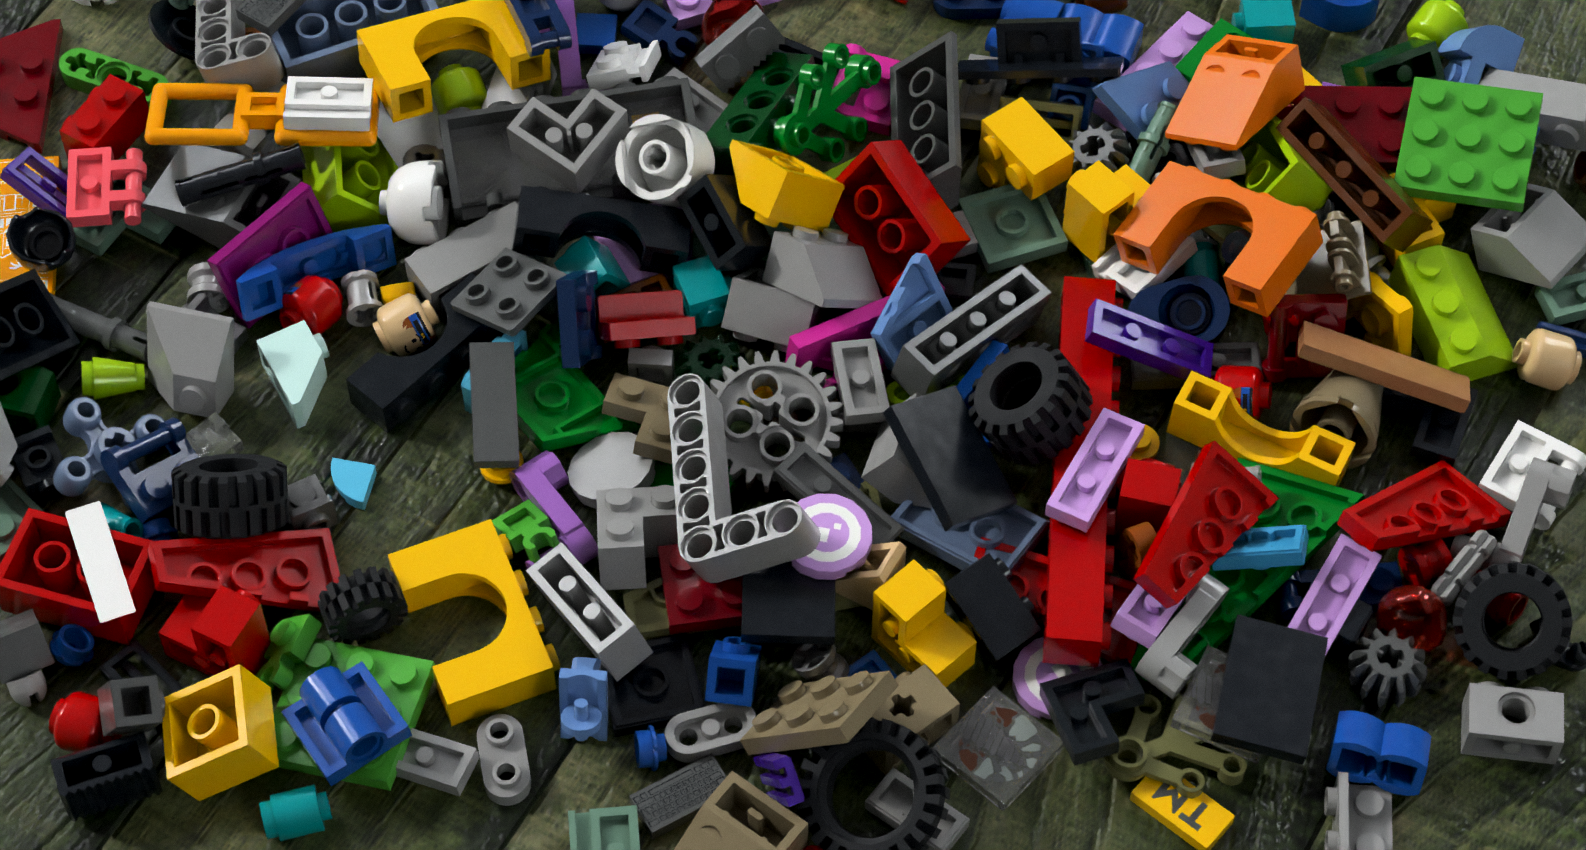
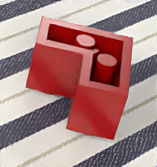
M220 585L212 598L185 594L158 632L165 655L209 676L216 675L238 664L255 675L266 660L264 655L271 643L260 601L245 590L239 589L235 592Z

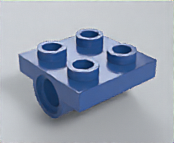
M362 661L343 673L334 666L324 667L315 671L303 682L300 688L301 699L281 711L286 722L330 786L338 783L412 736L409 726Z

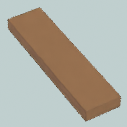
M1305 320L1298 332L1297 356L1299 358L1459 413H1465L1471 402L1470 379L1465 375Z

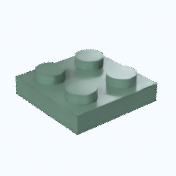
M1011 184L959 198L957 210H963L978 241L977 252L988 274L1067 251V237L1045 193L1031 201L1020 189L1017 190Z

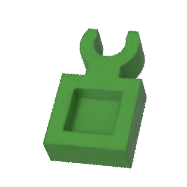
M529 499L492 520L497 534H506L512 551L516 554L525 549L531 562L536 563L540 559L538 550L542 547L551 546L554 548L560 543L549 518Z
M310 613L284 618L271 632V643L264 655L268 662L257 675L260 680L271 687V692L275 685L281 690L287 689L293 678L295 664L304 662L322 626V623Z

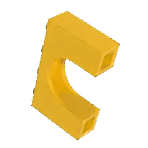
M469 0L356 30L359 62L367 77L373 78L374 89L393 123L433 112L431 79L422 63L429 57L443 51L465 49L488 56L496 63L512 90L551 80L550 49L544 50L543 55L534 57L528 55L525 41L504 0Z
M491 519L388 554L390 570L397 577L408 605V613L451 598L474 596L492 602L506 616V622L502 631L489 645L475 652L432 666L436 689L451 727L555 690L554 671L560 670V663L552 643L544 645L539 634L545 632L540 613L536 606L528 608L524 596L529 595L524 575L521 569L513 571L509 560L514 558L506 534H497Z

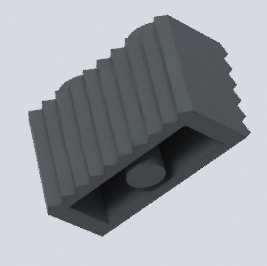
M756 4L694 59L722 93H728V88H734L735 82H741V77H747V71L753 72L754 66H760V60L766 61V55H772L773 50H779V44H785V38Z

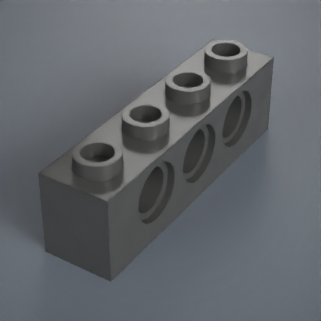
M1022 264L1018 265L905 343L901 348L890 376L910 396L917 392L923 396L946 388L970 370L993 340L1008 344L1035 325L1052 292Z

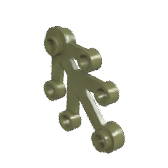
M1189 680L1181 692L1173 698L1174 706L1162 737L1144 743L1149 726H1153L1158 722L1162 709L1158 698L1145 694L1144 704L1133 707V719L1127 735L1118 737L1119 753L1103 757L1105 769L1118 780L1131 782L1146 776L1176 787L1178 793L1186 798L1198 797L1203 792L1205 785L1204 775L1197 769L1185 768L1181 770L1157 759L1171 755L1214 770L1218 779L1230 786L1238 785L1243 781L1247 763L1239 754H1224L1199 745L1210 741L1212 730L1205 726L1203 722L1186 728L1191 712L1196 710V705L1200 706L1197 700V684L1196 698L1186 699L1181 695L1182 693L1190 692L1192 694V688L1195 684V681ZM1148 707L1152 709L1154 712L1151 714L1143 713L1140 710V708ZM1120 759H1129L1133 763H1124ZM1234 766L1239 770V772L1232 773L1227 771L1224 767ZM1185 778L1187 781H1192L1197 787L1189 788L1182 783V780Z

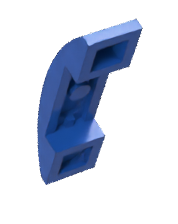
M388 224L370 225L330 233L286 248L257 263L236 280L242 318L248 322L282 309L283 292L307 275L334 280L353 271L365 269L376 273L397 265L391 226Z

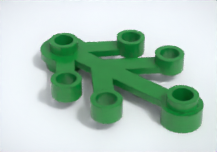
M828 43L823 50V65L806 63L801 67L793 111L791 114L778 119L774 127L773 138L775 145L787 154L797 156L807 149L818 154L819 158L824 162L838 163L842 160L845 152L843 140L827 136L821 138L812 133V130L819 124H822L841 133L845 140L862 142L868 132L866 119L857 116H845L834 110L859 88L868 89L872 85H876L880 81L882 68L880 63L872 56L853 54L849 57V49L845 44ZM845 68V79L833 88L837 69ZM812 90H816L813 106L809 109Z

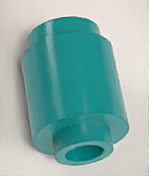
M315 784L270 795V800L259 802L261 817L268 840L279 837L280 841H285L325 831L324 821L332 819L327 792L317 793Z

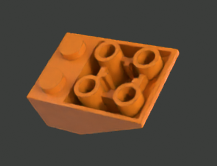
M1229 34L1224 36L1203 55L1165 131V137L1167 139L1184 141L1189 145L1202 144L1219 147L1224 151H1237L1305 90L1299 46L1297 44Z

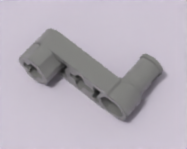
M1534 457L1502 543H1497L1495 550L1482 563L1480 569L1484 570L1488 566L1497 563H1507L1508 561L1522 563L1543 503L1565 510L1578 472ZM1464 534L1455 536L1450 549L1453 559L1469 543L1471 537Z
M1207 573L1185 596L1187 597L1186 604L1147 650L1138 663L1135 672L1173 699L1177 696L1198 666L1181 653L1216 611L1230 588Z

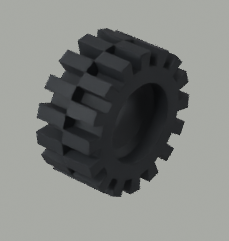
M376 566L368 567L365 573H362L361 568L353 570V576L347 577L346 574L338 577L339 583L330 582L326 586L327 591H321L318 607L329 636L333 638L334 642L340 643L343 641L344 644L351 645L356 640L358 645L365 644L366 638L372 637L373 641L380 639V633L385 632L389 634L394 631L393 625L400 626L404 622L403 617L408 614V605L393 571L389 572L388 568L382 567L377 572Z

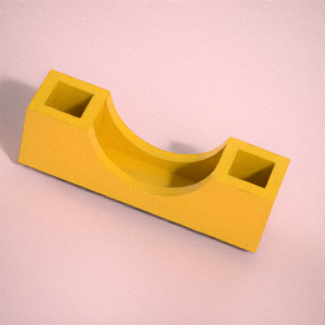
M1194 371L1190 372L1174 401L1166 431L1201 448L1215 440L1236 460L1238 458L1246 459L1339 487L1347 471L1356 444L1317 425H1313L1309 429L1300 432H1286L1268 427L1251 417L1240 406L1232 388Z

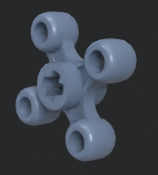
M88 397L74 399L65 410L63 426L70 435L80 437L85 441L88 447V454L83 457H66L59 463L53 476L56 490L67 497H75L81 495L94 478L103 483H113L101 464L100 455L102 451L115 445L123 447L157 430L159 424L165 420L156 414H147L139 418L130 431L121 427L107 428L101 420V408L93 399ZM159 448V449H157V450H155V451H153V452H151V453H149V454L156 453V452H158L161 448ZM136 460L129 463V468L133 474L140 472L136 465ZM122 496V501H123L124 505H125L130 511H132L131 508L129 507V505L127 504V502L125 501V499H124L123 496Z

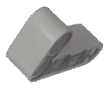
M196 0L195 62L205 83H247L253 87L255 92L272 87L282 80L285 70L270 36L265 33L245 35V23L238 19L236 9L244 0Z

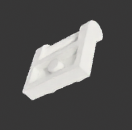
M1518 420L1478 487L1502 506L1513 511L1534 457L1544 461L1551 459L1557 462L1559 466L1577 471L1578 475H1581L1586 467V455L1580 450ZM1543 503L1534 528L1548 530L1556 518L1554 512L1556 507Z

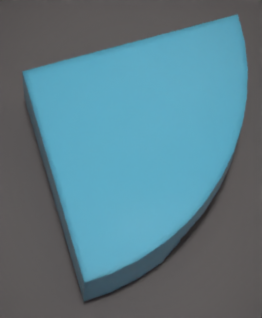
M332 457L331 475L337 491L345 498L349 505L365 510L377 475L376 466Z

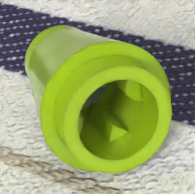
M93 356L92 361H81L82 396H93L94 400L136 390H145L144 363L135 364L134 362Z

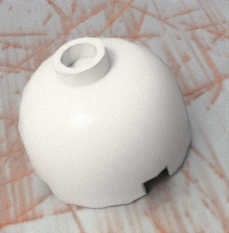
M441 160L411 162L398 168L391 176L387 190L380 191V214L388 217L391 229L399 238L408 243L431 245L447 235L450 202L449 198H444L443 189L440 185H448V176L445 165Z

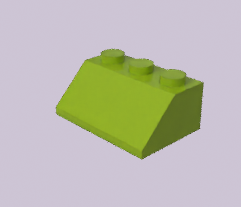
M1275 116L1265 127L1260 129L1239 148L1245 158L1246 174L1232 176L1229 180L1258 193H1268L1275 199L1290 205L1303 206L1312 212L1317 211L1326 203L1329 194L1333 190L1279 133L1276 127L1282 120Z
M378 136L377 142L371 147L301 146L307 163V169L302 170L303 182L311 186L333 232L370 225H389L388 217L380 214L379 194L381 190H387L388 182L398 169V166Z
M1438 244L1398 256L1388 281L1391 288L1399 295L1405 296L1413 306L1412 334L1425 362L1469 377L1470 381L1517 368V364L1512 362L1513 348L1467 253Z

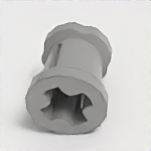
M362 269L349 272L343 276L341 288L344 295L347 296L349 305L346 309L347 321L349 324L357 327L372 326V323L378 321L376 317L377 310L383 306L378 301L377 289L379 288V280L377 274L371 270Z

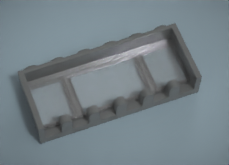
M665 76L656 79L653 83L636 85L632 82H625L615 85L612 89L599 91L627 110L629 127L636 120L644 116L663 114L698 128L688 78L678 79L675 76ZM579 89L571 95L554 98L551 95H539L534 98L567 119L591 89ZM499 101L490 104L488 108L470 110L466 107H459L449 110L446 114L438 115L455 226L472 224L485 217L490 211L502 208L514 201L518 204L521 185L531 187L543 186L551 190L574 193L511 151L507 127L528 102L512 104L509 101ZM616 150L581 192L618 200L640 198L620 181L615 165Z

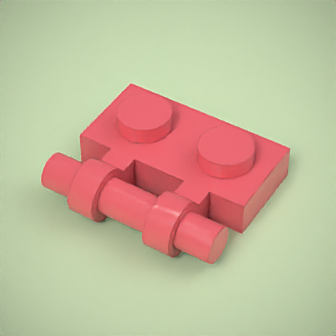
M111 147L69 150L66 218L72 223L73 228L112 225L113 211L121 210L125 212L124 222L127 225L136 226L141 223L142 213L146 210L142 207V203L146 198L145 193L142 192V182L147 179V165L143 161V151L138 148H130L126 151V159L114 160ZM113 181H125V190H113Z

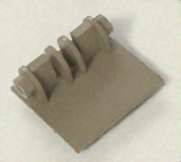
M1341 211L1328 213L1327 219L1323 222L1324 229L1321 230L1323 243L1285 294H1345L1347 300L1372 294L1363 222L1361 220L1350 222Z

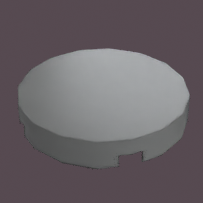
M611 432L595 437L583 445L574 455L567 473L572 491L582 504L597 509L596 490L650 487L654 482L656 460L633 454L636 434L630 432Z

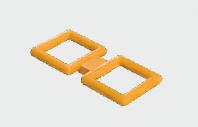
M157 83L152 89L144 138L150 145L242 146L248 141L249 129L275 130L274 140L280 146H291L295 143H300L301 146L371 147L377 142L380 98L374 89L370 131L284 129L283 125L287 84L281 86L279 93L254 92L253 87L247 83ZM168 100H236L232 129L163 128Z

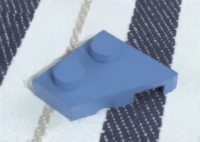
M1168 61L1105 81L1095 86L1092 91L1137 140L1139 134L1147 130L1157 110L1158 103L1167 101L1178 106L1189 82L1172 62Z
M915 253L911 256L870 333L872 338H875L876 347L889 371H892L901 348L905 343L953 311L933 266L925 253Z

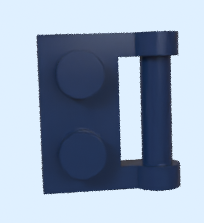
M597 270L573 271L556 280L562 368H580L592 359L603 358L602 343H598L594 294V285L598 284Z
M174 417L160 423L157 430L123 447L116 445L102 451L100 455L104 470L142 524L173 509L171 472L175 467L199 458L186 439L184 425L179 419ZM163 446H166L172 455L136 474H133L129 468V463Z

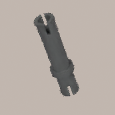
M50 293L74 332L102 343L104 349L117 352L120 350L148 363L147 333L130 327L126 323L127 321L122 318L114 317L110 319Z

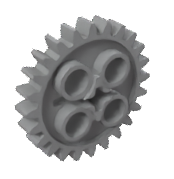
M774 350L770 361L764 362L762 355L757 351L754 356V364L749 365L742 357H739V370L737 372L726 366L722 368L725 382L715 379L710 381L711 390L721 401L723 407L727 463L731 467L729 481L734 482L741 475L746 476V489L750 490L756 480L762 481L764 492L768 493L772 482L776 481L772 477L773 471L801 444L794 440L793 436L804 438V442L828 463L832 462V453L828 448H839L840 437L834 433L843 431V420L836 418V416L842 413V403L831 402L836 397L835 386L823 388L826 383L825 372H821L813 377L811 376L812 362L810 360L799 368L796 367V354L794 353L784 363L780 362L778 350ZM769 386L776 391V394L768 399H762L757 397L754 391L759 387ZM744 400L749 403L750 407L739 405L738 401ZM798 409H806L814 416L808 421L799 422L790 415ZM774 417L779 418V424L772 421L768 426L763 425V419L771 421ZM736 421H745L752 426L748 432L743 434L734 433L729 429V426ZM773 444H782L789 451L784 456L773 457L766 452V449ZM779 483V485H780L781 489L783 490V492L787 491V489H785V488Z

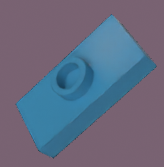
M1290 525L1250 528L1232 543L1234 546L1224 556L1218 558L1212 564L1213 571L1250 568L1264 570L1270 567L1304 565L1309 540L1307 526Z

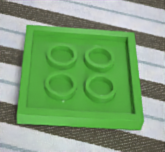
M1414 77L1394 180L1410 197L1523 212L1543 103V93Z
M315 638L304 662L295 664L292 681L287 689L283 690L274 711L279 759L278 768L324 777L281 712L301 699L300 688L312 673L329 666L337 667L343 673L362 661L411 731V728L415 729L434 681L432 666H435L434 661ZM410 738L405 739L341 781L391 791L397 775L396 765L398 760H403Z

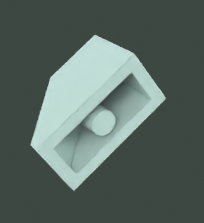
M303 320L256 340L262 366L297 429L306 426L327 378L324 359L330 356L321 334L316 333L313 335L307 323Z

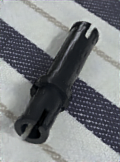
M295 143L294 145L265 154L258 151L252 153V158L215 168L198 175L175 180V188L179 200L184 207L197 201L212 198L249 185L261 183L264 186L270 184L271 179L307 169V163L300 143Z

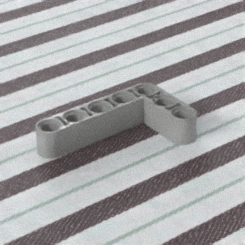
M684 374L675 379L668 389L667 400L678 547L681 557L705 582L718 583L811 554L820 542L821 533L818 526L796 501L790 499L780 500L732 515L721 401L703 379L696 374Z

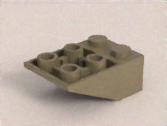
M731 771L701 806L674 850H803L808 846V822L734 771Z

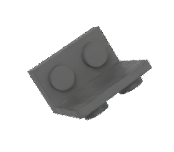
M505 247L451 301V305L454 311L513 337L540 310L547 315L555 314L559 316L556 280L567 274Z

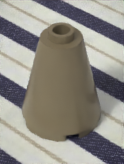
M1333 369L1296 406L1289 430L1290 432H1300L1309 429L1313 425H1317L1351 440L1356 444L1347 469L1363 465L1377 447L1384 386Z

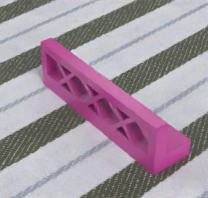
M891 295L790 336L785 363L789 356L794 353L796 354V367L801 368L810 360L812 362V369L819 367L834 371L830 355L831 342L872 338L870 333ZM878 351L881 370L885 371L887 368ZM834 373L831 378L826 379L823 388L835 386L836 391L838 390Z

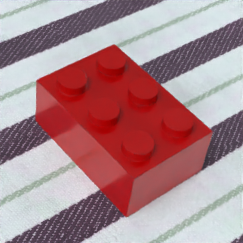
M902 140L870 142L835 179L844 184L845 187L832 217L841 230L849 234V241L864 247L875 279L887 296L892 294L912 255L915 253L927 254L937 274L971 240Z
M28 507L0 563L1 610L17 615L33 608L38 621L60 627L67 624H77L86 628L93 636L129 645L155 590L148 555V548L152 540L110 529L136 611L100 623L67 518Z

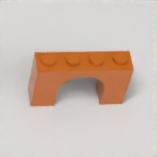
M1172 161L1168 162L1114 232V238L1123 262L1158 275L1180 244L1192 233L1202 228L1218 224H1228L1249 231L1252 235L1248 243L1224 273L1223 278L1231 304L1267 318L1323 243L1317 214L1308 208L1290 205L1275 199L1268 193H1258L1241 187L1232 180H1222L1205 174L1196 167H1186Z

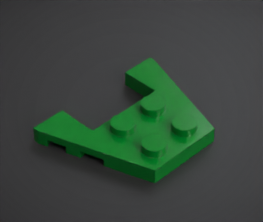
M559 317L551 325L546 324L538 333V339L527 351L522 350L515 357L518 427L541 452L587 443L595 437L611 432L631 433L639 431L641 427L639 423L602 414L605 396L579 368H562Z

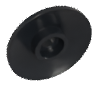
M168 0L158 1L152 6L148 14V23L151 31L169 50L179 56L195 61L196 6L188 5V9L180 10L173 7Z

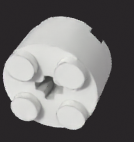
M652 114L636 120L629 127L631 130L625 139L620 140L616 149V170L624 186L629 188L638 197L662 206L681 207L677 198L705 174H714V151L704 131L667 115Z

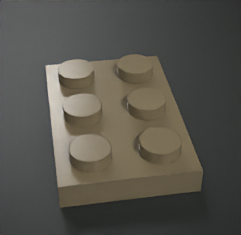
M890 670L875 673L860 671L852 676L841 678L826 676L818 681L802 683L801 680L793 681L785 685L778 692L779 698L769 709L759 713L752 720L753 726L740 739V742L748 755L849 743L899 685Z

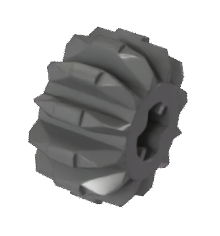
M1107 121L1098 129L1089 122L1086 131L1074 130V140L1065 141L1075 151L1072 175L1080 169L1086 170L1098 160L1114 173L1125 164L1129 166L1134 155L1125 133L1120 128L1113 129Z
M1396 627L1389 632L1388 636H1384L1377 628L1371 632L1369 639L1361 636L1356 641L1354 651L1349 654L1347 661L1348 669L1351 670L1349 676L1350 686H1361V700L1371 695L1377 697L1376 701L1379 708L1385 704L1386 699H1390L1398 708L1404 703L1406 697L1414 699L1419 694L1420 684L1425 682L1428 673L1427 666L1424 665L1426 658L1425 650L1413 648L1415 643L1413 635L1404 640L1397 638Z

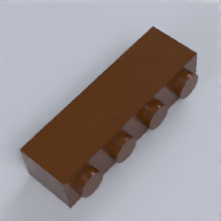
M1304 97L1276 127L1279 133L1383 244L1404 252L1433 222L1326 107Z

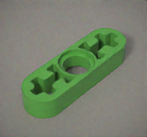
M85 48L70 49L59 60L61 75L68 87L90 94L110 74L126 77V82L149 94V96H145L148 108L154 85L157 83H168L166 77L160 73ZM168 100L167 108L170 106L172 100Z

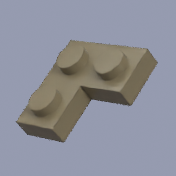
M615 372L603 401L602 414L641 424L635 440L633 454L672 464L667 400L669 387Z

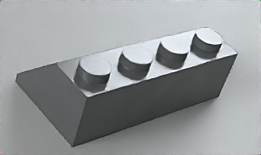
M950 31L890 67L891 140H902L948 208L952 209L959 202L962 166L957 34Z

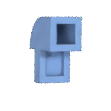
M1496 25L1456 31L1444 40L1438 49L1439 55L1449 60L1448 65L1443 70L1446 81L1478 85L1480 78L1485 76L1489 68L1514 72L1525 39Z

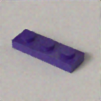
M1097 298L1088 308L1085 342L1183 380H1187L1191 371L1211 378L1213 343Z

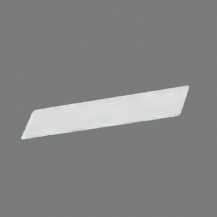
M96 501L66 511L65 515L99 622L104 623L134 613L136 609L101 502Z

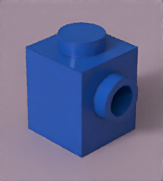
M734 636L726 637L723 641L716 640L709 656L705 701L751 707L758 688L762 646L741 642V637Z

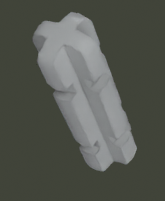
M1477 530L1470 538L1469 543L1462 548L1444 570L1443 575L1439 576L1429 591L1430 597L1441 606H1449L1458 596L1460 590L1464 588L1479 570L1482 563L1495 550L1497 546L1496 538L1489 535L1486 530Z

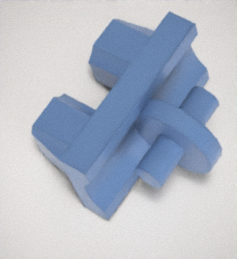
M575 657L573 658L571 669L560 668V738L570 739L575 737L578 741H585L591 736L598 741H607L608 678L607 671L601 670V660L598 658Z

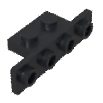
M1081 17L998 19L996 23L998 59L960 60L958 62V80H965L966 84L983 85L989 83L990 79H1007V83L1025 84L1030 82L1032 78H1048L1050 83H1067L1076 77H1089L1091 82L1103 83L1121 76L1124 68V57H1083Z

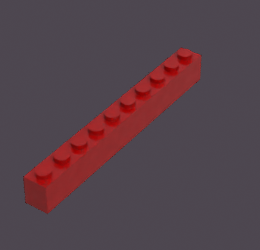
M1064 276L1060 305L1058 349L1090 388L1089 393L1092 395L1093 404L1089 406L1092 413L1090 420L1083 423L1085 430L1081 436L1076 435L1072 440L1074 443L1068 449L1064 447L1058 451V456L1053 458L1051 495L1103 408L1119 413L1120 401L1111 399L1112 392H1119L1121 366L1113 365V357L1120 358V355L1085 342L1088 308L1096 298L1123 308V298L1115 297L1116 280ZM1117 481L1087 533L1050 517L1042 663L1098 667L1101 649H1110L1112 630L1110 625L1112 622L1103 621V612L1111 611L1113 584L1105 583V573L1113 572L1114 546L1106 545V535L1114 536L1116 509L1107 508L1108 499H1115Z

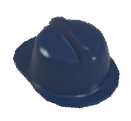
M1193 275L1153 285L1140 291L1130 302L1128 311L1205 341H1210L1216 338L1226 327L1230 316V304L1223 287L1217 282L1205 276Z

